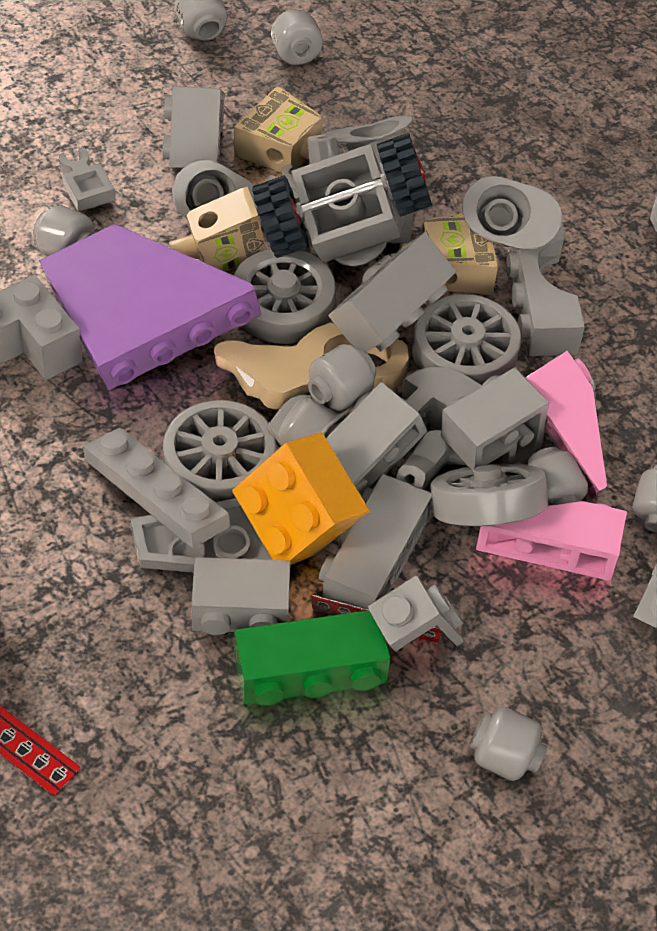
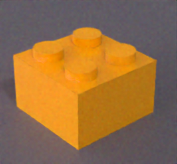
M322 432L286 442L232 490L272 560L290 561V565L315 556L370 512Z

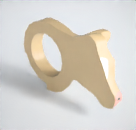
M333 322L316 327L304 336L296 346L253 345L232 340L216 344L214 354L217 366L234 374L248 396L262 400L263 404L268 408L280 409L290 398L310 394L308 389V382L310 381L309 369L315 359L339 345L346 344L352 346V344ZM395 340L381 352L376 346L366 352L374 354L386 362L376 367L373 389L380 382L391 390L402 383L407 374L409 361L408 347L403 340Z

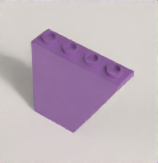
M116 224L39 260L62 308L78 326L80 340L108 391L119 385L127 384L137 376L159 365L167 364L175 357L197 346L205 345L213 338L235 327L243 326L251 319L261 315L255 290L251 283Z

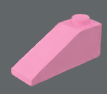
M566 351L525 377V379L549 402L545 431L556 447L572 453L588 482V494L593 499L607 487L594 392L592 385L589 383L592 381V378L585 364L578 358L574 360L569 352Z
M584 501L548 506L539 515L526 520L502 525L480 526L476 550L611 581L620 553L627 511L615 509L605 504H593Z

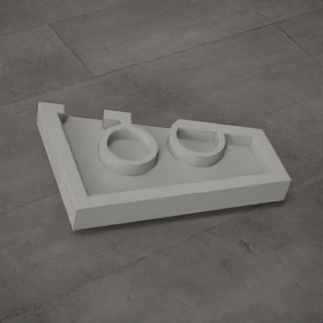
M237 498L215 502L229 513L230 528L194 548L185 543L153 515L130 518L140 568L194 573L195 557L272 560Z

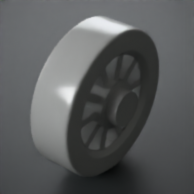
M267 249L248 257L236 269L233 276L251 283L261 311V315L241 326L254 337L272 343H297L316 327L331 322L328 315L335 309L336 281L330 268L318 257L300 250L276 258L274 252L271 249Z
M469 294L446 296L423 309L424 314L416 320L412 354L419 370L430 367L449 368L461 372L480 385H483L490 377L495 375L501 376L516 367L521 344L520 328L508 310L490 299Z
M226 400L202 402L185 409L168 426L163 440L164 463L175 474L185 478L214 502L234 499L236 497L232 490L276 452V439L269 432V422L253 408ZM210 475L212 478H215L216 480L208 479V476Z
M511 463L487 464L476 467L473 471L470 467H465L441 474L431 482L434 517L441 522L451 525L493 526L514 523L537 516L548 507L546 473L540 468L531 465Z

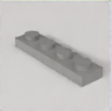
M121 428L106 433L102 437L83 446L85 461L190 547L194 548L230 528L229 513L185 478L175 474L166 463Z

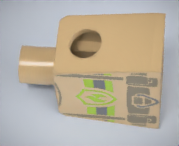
M277 86L234 126V155L281 172L282 168L288 164L293 166L292 171L298 169L306 160H309L307 138L322 134L323 119L320 114Z
M248 186L189 211L186 216L192 235L169 241L171 249L194 259H199L201 262L231 275H234L239 265L248 257L266 250L259 216Z
M463 213L425 220L422 225L421 234L426 232L457 271L444 283L448 288L447 292L493 295L498 270L493 243L474 233L465 222ZM400 243L399 250L408 243Z

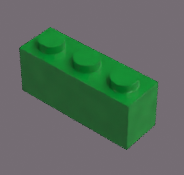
M369 610L234 630V655L244 705L253 703L273 705L283 699L299 696L319 698L328 695L332 691L352 688L365 691L373 689L379 684L387 683L390 664L389 651L386 639Z

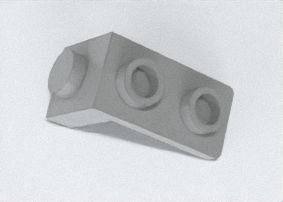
M417 575L367 606L386 641L394 651L399 650L436 625L456 646L465 642L457 629L464 622L449 599H445L436 585L428 588Z

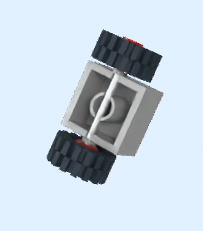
M407 133L377 143L384 173L381 172L371 144L291 171L300 202H297L294 197L293 190L285 175L252 186L257 213L260 216L262 228L265 231L266 239L270 243L274 256L279 258L309 248L303 219L306 221L312 245L323 262L401 237L388 195L389 187L400 217L432 206L425 182L427 181L420 158L416 155L410 134Z

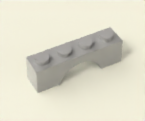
M562 220L561 228L557 235L544 247L524 250L502 244V247H508L509 249L506 258V270L508 277H514L512 303L514 308H520L518 326L521 332V339L526 341L528 356L561 355L566 351L570 355H578L585 326L578 295L558 289L549 283L541 273L544 268L559 262L565 236Z

